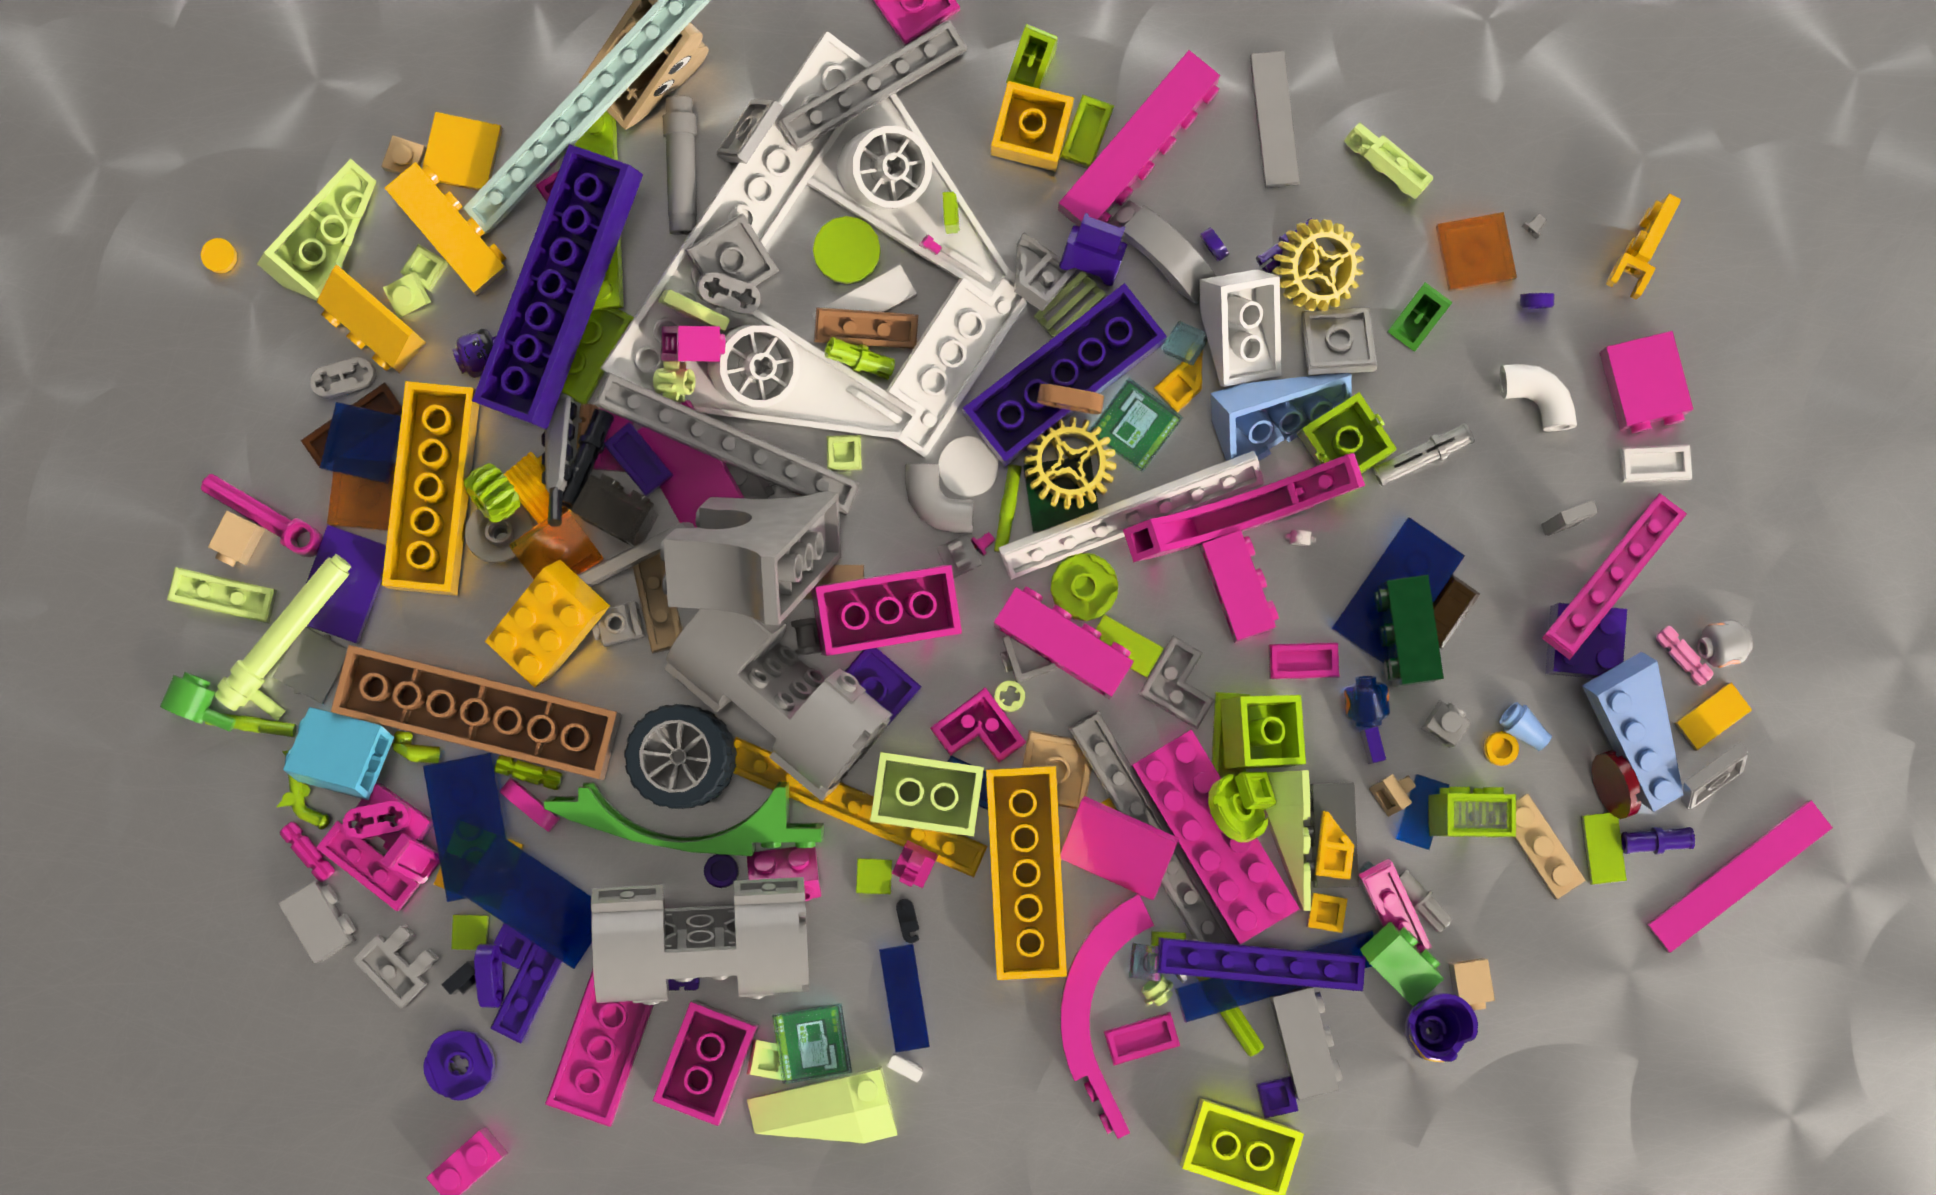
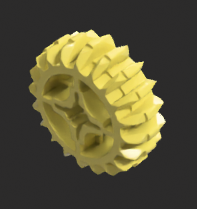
M1310 219L1308 226L1305 223L1296 224L1297 233L1291 230L1286 232L1289 243L1283 241L1277 243L1283 249L1282 255L1276 254L1273 256L1274 260L1281 262L1280 267H1276L1272 271L1274 274L1282 275V278H1280V288H1286L1283 293L1284 297L1287 299L1294 298L1293 304L1295 306L1302 307L1304 305L1305 309L1314 311L1316 307L1318 310L1327 311L1329 304L1332 307L1340 306V297L1342 299L1351 298L1348 288L1356 289L1359 287L1358 283L1354 281L1355 275L1361 276L1364 274L1361 269L1356 268L1357 263L1365 260L1362 256L1355 255V252L1361 246L1356 242L1351 243L1354 237L1352 232H1343L1344 226L1339 223L1333 225L1331 220L1323 219L1320 223L1318 219ZM1326 238L1333 244L1336 250L1324 251L1322 246L1317 245L1315 239ZM1302 252V261L1298 265V260ZM1339 265V267H1338V272H1337L1336 277H1335V270H1336L1337 266ZM1313 279L1315 284H1319L1321 291L1310 292L1305 288L1301 280Z
M1076 417L1070 418L1069 427H1065L1063 419L1057 422V430H1054L1052 426L1049 427L1046 433L1047 436L1040 434L1037 437L1036 441L1040 443L1039 445L1030 443L1027 446V450L1034 453L1035 456L1028 455L1024 457V463L1034 465V467L1025 470V476H1037V479L1030 483V488L1033 490L1042 485L1044 489L1040 492L1039 498L1043 500L1051 493L1053 497L1050 505L1053 507L1057 505L1059 498L1065 499L1063 506L1067 510L1070 508L1071 499L1076 500V505L1079 509L1084 506V496L1087 497L1090 503H1095L1097 499L1093 490L1104 495L1107 489L1101 481L1112 483L1114 479L1112 475L1105 471L1115 470L1117 466L1114 462L1106 461V459L1115 456L1114 449H1103V447L1110 443V438L1104 437L1098 441L1097 437L1102 429L1097 426L1092 433L1088 432L1087 429L1090 421L1086 419L1082 424V428L1076 427ZM1061 438H1078L1085 441L1089 446L1072 449ZM1052 443L1058 462L1044 473L1042 455L1045 449ZM1096 454L1098 472L1089 483L1085 478L1086 474L1083 471L1082 465L1091 456ZM1063 455L1068 456L1070 460L1080 457L1079 462L1075 466L1077 471L1072 470L1070 466L1061 468V464H1064L1065 461ZM1060 477H1068L1075 485H1078L1079 489H1063L1051 481Z

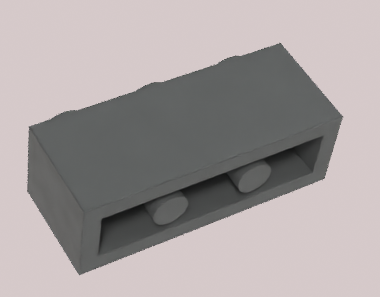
M1354 782L1310 784L1311 826L1305 827H1308L1311 837L1312 860H1307V862L1310 863L1313 888L1359 887ZM1322 811H1327L1331 814L1335 822L1354 844L1350 880L1314 875Z

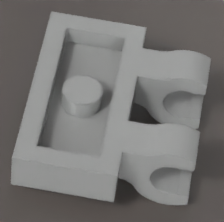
M406 924L399 926L387 940L380 934L376 935L352 959L400 1009L404 1008L428 984L421 975L439 959L431 949H428L427 951L424 950L410 965L397 951L415 935Z

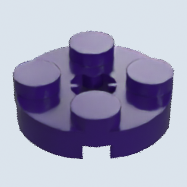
M453 1030L442 1034L431 1044L424 1060V1075L429 1086L438 1094L452 1100H466L481 1093L493 1079L495 1068L494 1054L488 1042L478 1033L466 1030ZM456 1055L468 1061L469 1066L465 1067L467 1072L463 1075L458 1070L452 1071L450 1063L455 1062L452 1058Z

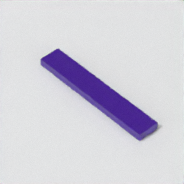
M1159 938L1156 973L1363 991L1366 958L1365 956Z

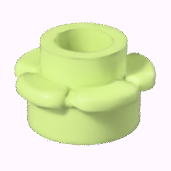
M1163 974L1151 978L1141 989V992L1146 997L1145 1003L1150 1005L1154 1002L1157 1006L1166 1003L1173 995L1171 991L1174 986L1173 982L1167 980Z

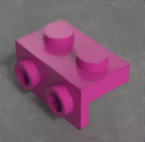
M789 847L754 852L753 856H747L748 880L804 877L805 902L812 898L821 897L815 847Z

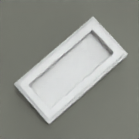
M1690 445L1622 447L1619 449L1621 483L1692 479Z

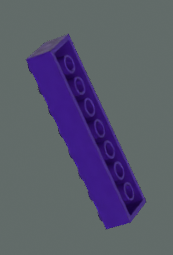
M571 144L568 145L472 399L473 402L538 427L548 428L643 174L631 165Z

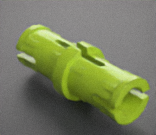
M831 337L825 348L824 355L826 358L851 366V369L860 372L863 370L886 380L889 379V375L891 376L894 371L895 359L874 353L869 350L868 346L862 344L856 346L836 337Z

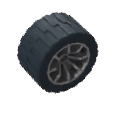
M684 704L660 706L658 709L646 713L633 726L634 729L629 734L627 746L624 749L626 773L631 779V784L640 792V795L652 801L655 805L660 807L666 806L671 809L703 806L721 795L724 788L732 780L731 777L733 772H735V759L737 756L732 733L728 731L727 725L721 719H718L714 713L703 710L701 707Z

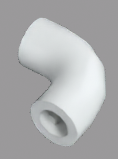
M1513 364L1500 367L1499 381L1503 399L1528 398L1534 401L1541 413L1543 431H1563L1577 426L1575 407L1570 392L1555 374L1540 366Z

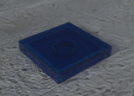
M336 402L320 468L389 484L398 447L401 416Z

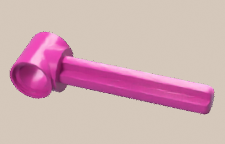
M209 474L202 481L201 490L280 537V543L302 557L317 555L323 538L317 529L298 518L288 519L214 474ZM304 532H309V543L299 548L297 544L298 537Z

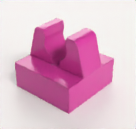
M907 840L892 874L900 877L899 882L910 887L915 884L923 888L938 855Z

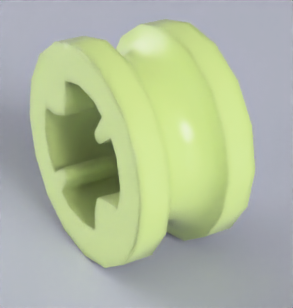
M1005 681L997 687L995 701L1003 711L1014 712L1024 703L1025 692L1019 683ZM1008 687L1015 688V694H1020L1019 701H1013L1012 706L1004 705L1005 699L1000 700V693L1007 692Z

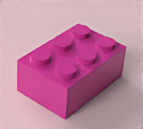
M696 1000L691 1001L657 1087L653 1102L719 1126L723 1120L759 1024Z

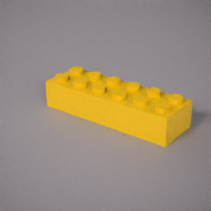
M405 381L382 586L388 589L458 595L469 494L464 486V480L472 472L479 404L472 401L476 391L474 388Z
M1056 766L987 769L997 980L1067 977Z

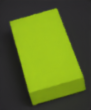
M1082 94L1060 155V160L1086 169L1090 167L1096 159L1114 105Z
M1105 614L1096 628L1102 634L1099 638L1101 641L1109 646L1116 642L1129 650L1131 654L1128 658L1134 661L1130 669L1145 678L1148 677L1164 649L1163 647Z
M1611 813L1581 816L1590 885L1627 881L1619 818L1614 817Z

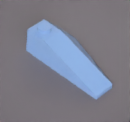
M1350 373L1323 374L1242 383L1211 393L1212 423L1226 461L1251 451L1255 452L1259 461L1270 455L1269 449L1286 439L1289 443L1297 438L1296 432L1352 397V375Z

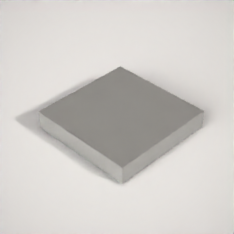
M751 99L717 150L716 155L727 162L747 164L784 107L775 100Z
M743 213L685 249L701 276L709 272H716L750 283L756 287L779 272V269ZM713 278L712 282H705L712 294L721 293L725 295L726 289L716 285L717 279ZM745 289L744 293L732 292L731 297L737 299L749 290Z
M1370 307L1302 311L1301 321L1308 375L1375 372L1377 370Z
M1741 742L1684 782V795L1681 796V801L1687 809L1694 808L1743 773L1749 751Z

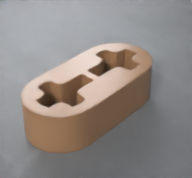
M1040 384L1037 402L1061 409L1101 414L1104 395L1064 386Z

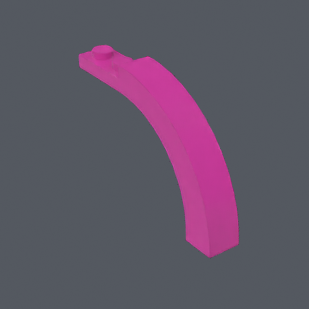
M1351 453L1237 496L1187 511L1143 521L1123 529L1133 562H1138L1199 546L1202 543L1239 530L1243 532L1312 508L1316 504L1364 487L1365 483L1355 454Z
M1139 894L1127 899L1107 913L1083 940L1067 972L1060 1005L1062 1046L1074 1081L1088 1076L1089 1081L1084 1083V1086L1092 1103L1097 1100L1101 1103L1104 1113L1100 1114L1099 1117L1107 1134L1114 1132L1117 1139L1130 1134V1131L1094 1056L1090 1037V1009L1098 980L1112 957L1136 935L1154 926Z

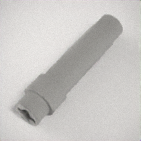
M671 96L665 99L666 114L662 116L663 137L666 138L670 234L689 235L696 225L697 216L694 139L697 136L696 114L693 113L691 97Z

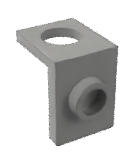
M1010 636L1002 637L1006 650L1000 653L1006 673L1013 671L1017 683L1056 670V665L1053 663L1022 674Z

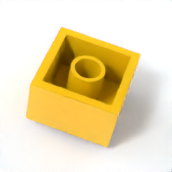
M1008 81L991 144V155L1056 172L1073 109L1074 97Z

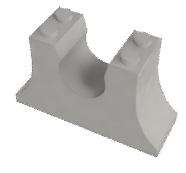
M821 492L807 496L774 499L710 497L696 512L697 528H675L663 539L660 546V557L662 561H665L666 573L663 578L662 587L664 594L667 595L668 607L729 611L753 617L764 625L779 626L841 558L838 492Z

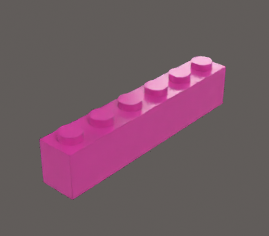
M1188 50L1061 199L1058 211L1077 226L1081 225L1085 213L1089 214L1091 218L1108 223L1112 217L1109 211L1116 203L1122 206L1134 191L1130 188L1137 178L1143 181L1155 167L1152 161L1159 152L1165 155L1175 144L1177 139L1173 136L1181 127L1186 130L1198 116L1195 110L1202 102L1209 104L1220 90L1216 86L1220 75L1193 52Z

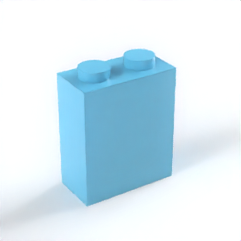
M309 707L306 716L300 721L298 735L292 749L286 755L283 770L298 782L369 800L394 736L381 725Z

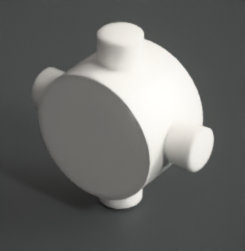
M1291 530V534H1286V541H1290L1291 545L1308 547L1311 546V542H1316V536H1311L1312 532Z

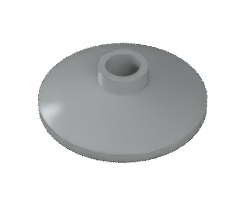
M521 505L515 510L514 514L497 523L491 522L488 518L484 517L479 509H476L470 515L465 526V540L470 551L477 558L489 563H503L518 557L528 547L533 535L531 517ZM507 533L504 538L496 539L498 534Z

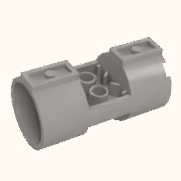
M700 609L673 643L667 654L666 661L668 663L664 669L715 712H718L729 702L733 701L776 738L772 747L773 752L769 757L819 800L823 801L848 775L847 771L859 759L864 757L890 722L889 718L893 714L867 694L866 690L859 685L853 675L839 668L824 681L823 675L799 660L795 651L781 645L779 642L787 629V623L784 621L779 626L764 625L758 619L747 615L722 610Z
M804 877L733 881L734 905L665 908L663 885L592 888V955L596 1002L633 1001V1003L656 1005L660 1002L668 1001V979L688 982L694 978L702 977L724 980L730 976H737L739 997H747L749 999H761L765 996H773L774 993L809 991Z

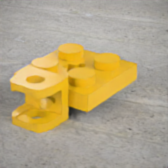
M1669 193L1661 202L1656 200L1651 208L1648 207L1639 223L1643 230L1639 231L1636 238L1633 237L1624 254L1617 260L1606 285L1613 287L1624 271L1638 278L1630 297L1637 300L1642 295L1656 269L1648 264L1660 243L1681 199Z

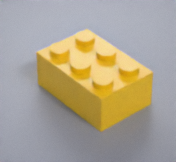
M558 560L541 570L484 642L528 683L536 688L555 675L609 609L610 605L563 561Z

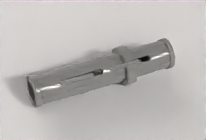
M1466 423L1443 435L1435 434L1430 437V441L1378 466H1374V474L1379 484L1384 486L1386 483L1413 472L1437 459L1441 461L1447 459L1448 454L1474 443L1473 434Z

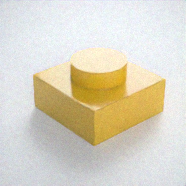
M1312 893L1311 911H1309L1307 927L1342 933L1348 899Z

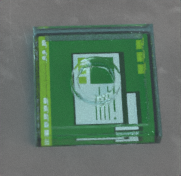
M1128 378L1088 432L1092 433L1094 428L1099 426L1102 430L1097 437L1098 441L1104 437H1109L1110 443L1107 447L1114 449L1117 455L1143 473L1184 417L1131 378Z
M842 1003L772 1015L782 1084L852 1073Z

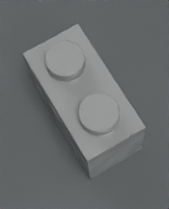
M320 881L312 882L278 903L313 963L322 962L356 941L352 934L356 931L354 924L347 914L341 915L335 905L338 902L335 892L329 884L323 885Z

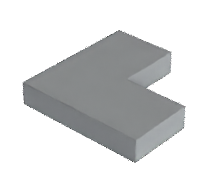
M1173 635L1138 695L1197 730L1215 699L1186 683L1203 653Z

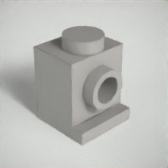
M635 601L610 607L592 628L595 640L602 639L604 646L646 637L639 605ZM613 618H620L622 621V625L618 630L610 628V621Z
M1439 700L1421 729L1450 748L1457 745L1471 723L1465 717L1466 713L1451 703L1447 705Z

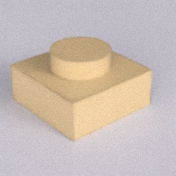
M392 135L381 167L386 171L400 175L415 162L421 166L426 147Z

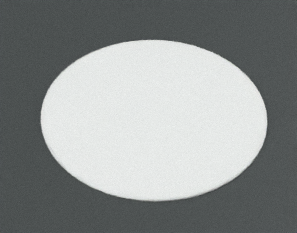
M964 436L951 441L943 449L938 462L939 475L944 485L953 493L965 497L977 496L986 492L995 483L999 473V460L981 438Z

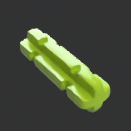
M499 755L495 764L496 773L506 776L511 774L512 778L536 785L543 784V787L552 790H558L562 781L561 772L551 769L545 771L544 767L521 760L515 762L514 758Z

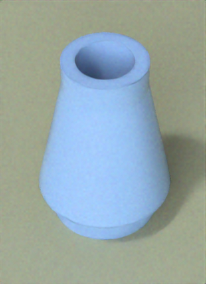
M1518 702L1512 704L1499 721L1504 726V732L1533 746L1538 751L1545 748L1552 738V735L1545 730L1528 706H1521Z

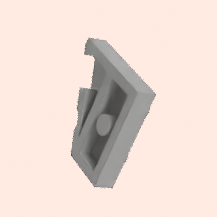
M1023 233L1017 243L1014 292L1028 303L1043 311L1073 278L1077 269H1061L1059 267L1060 257L1026 233Z

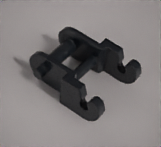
M908 899L899 900L896 905V911L903 939L908 943H915L919 940V936H910V932L919 930L914 905Z

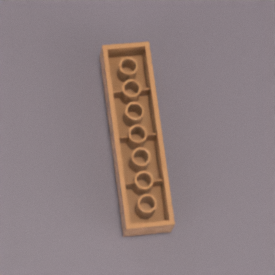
M348 645L331 709L333 713L600 780H605L621 718V713L352 645Z

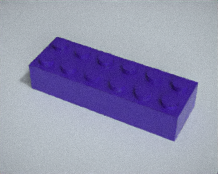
M1124 283L962 408L963 415L1005 467L1024 453L1030 443L1035 444L1040 434L1046 436L1049 427L1052 426L1055 429L1060 419L1065 421L1077 412L1038 403L1037 398L1040 384H1052L1100 394L1165 343L1167 336Z

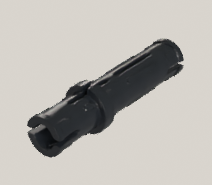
M594 409L584 435H580L578 439L579 447L570 466L572 468L571 478L567 481V486L563 492L562 507L570 510L577 509L598 455L603 453L605 449L604 441L614 421V416L607 411Z

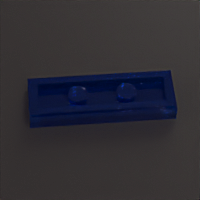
M914 944L879 949L895 1052L930 1047Z

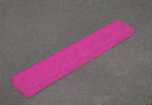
M1659 493L1542 639L1570 660L1687 513Z
M1807 801L1647 924V927L1667 953H1671L1833 827L1813 801Z

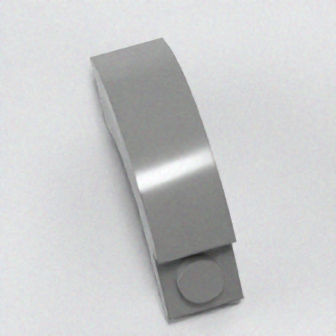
M1128 200L1108 221L1111 225L1120 228L1121 226L1125 227L1122 239L1143 253L1163 273L1174 290L1196 304L1200 300L1199 279L1216 277L1213 270L1192 245L1164 219L1145 205L1141 208Z

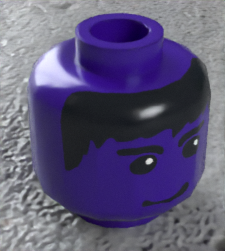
M480 329L457 339V347L453 348L452 351L462 374L467 372L472 378L482 375L496 336L492 337L487 329Z

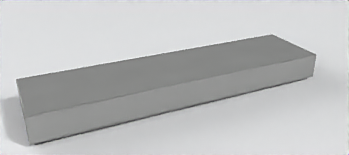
M1285 51L1251 54L1250 62L1265 188L1299 185L1300 180Z
M690 522L679 523L578 574V576L588 586L593 587L659 554L663 539L675 528L695 527Z

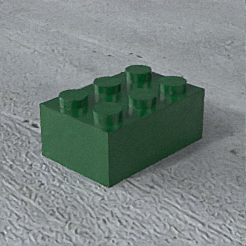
M1429 575L1387 580L1380 584L1378 592H1374V602L1377 613L1382 612L1384 622L1383 626H1379V636L1382 647L1387 646L1389 660H1384L1387 681L1392 680L1393 687H1400L1444 679Z

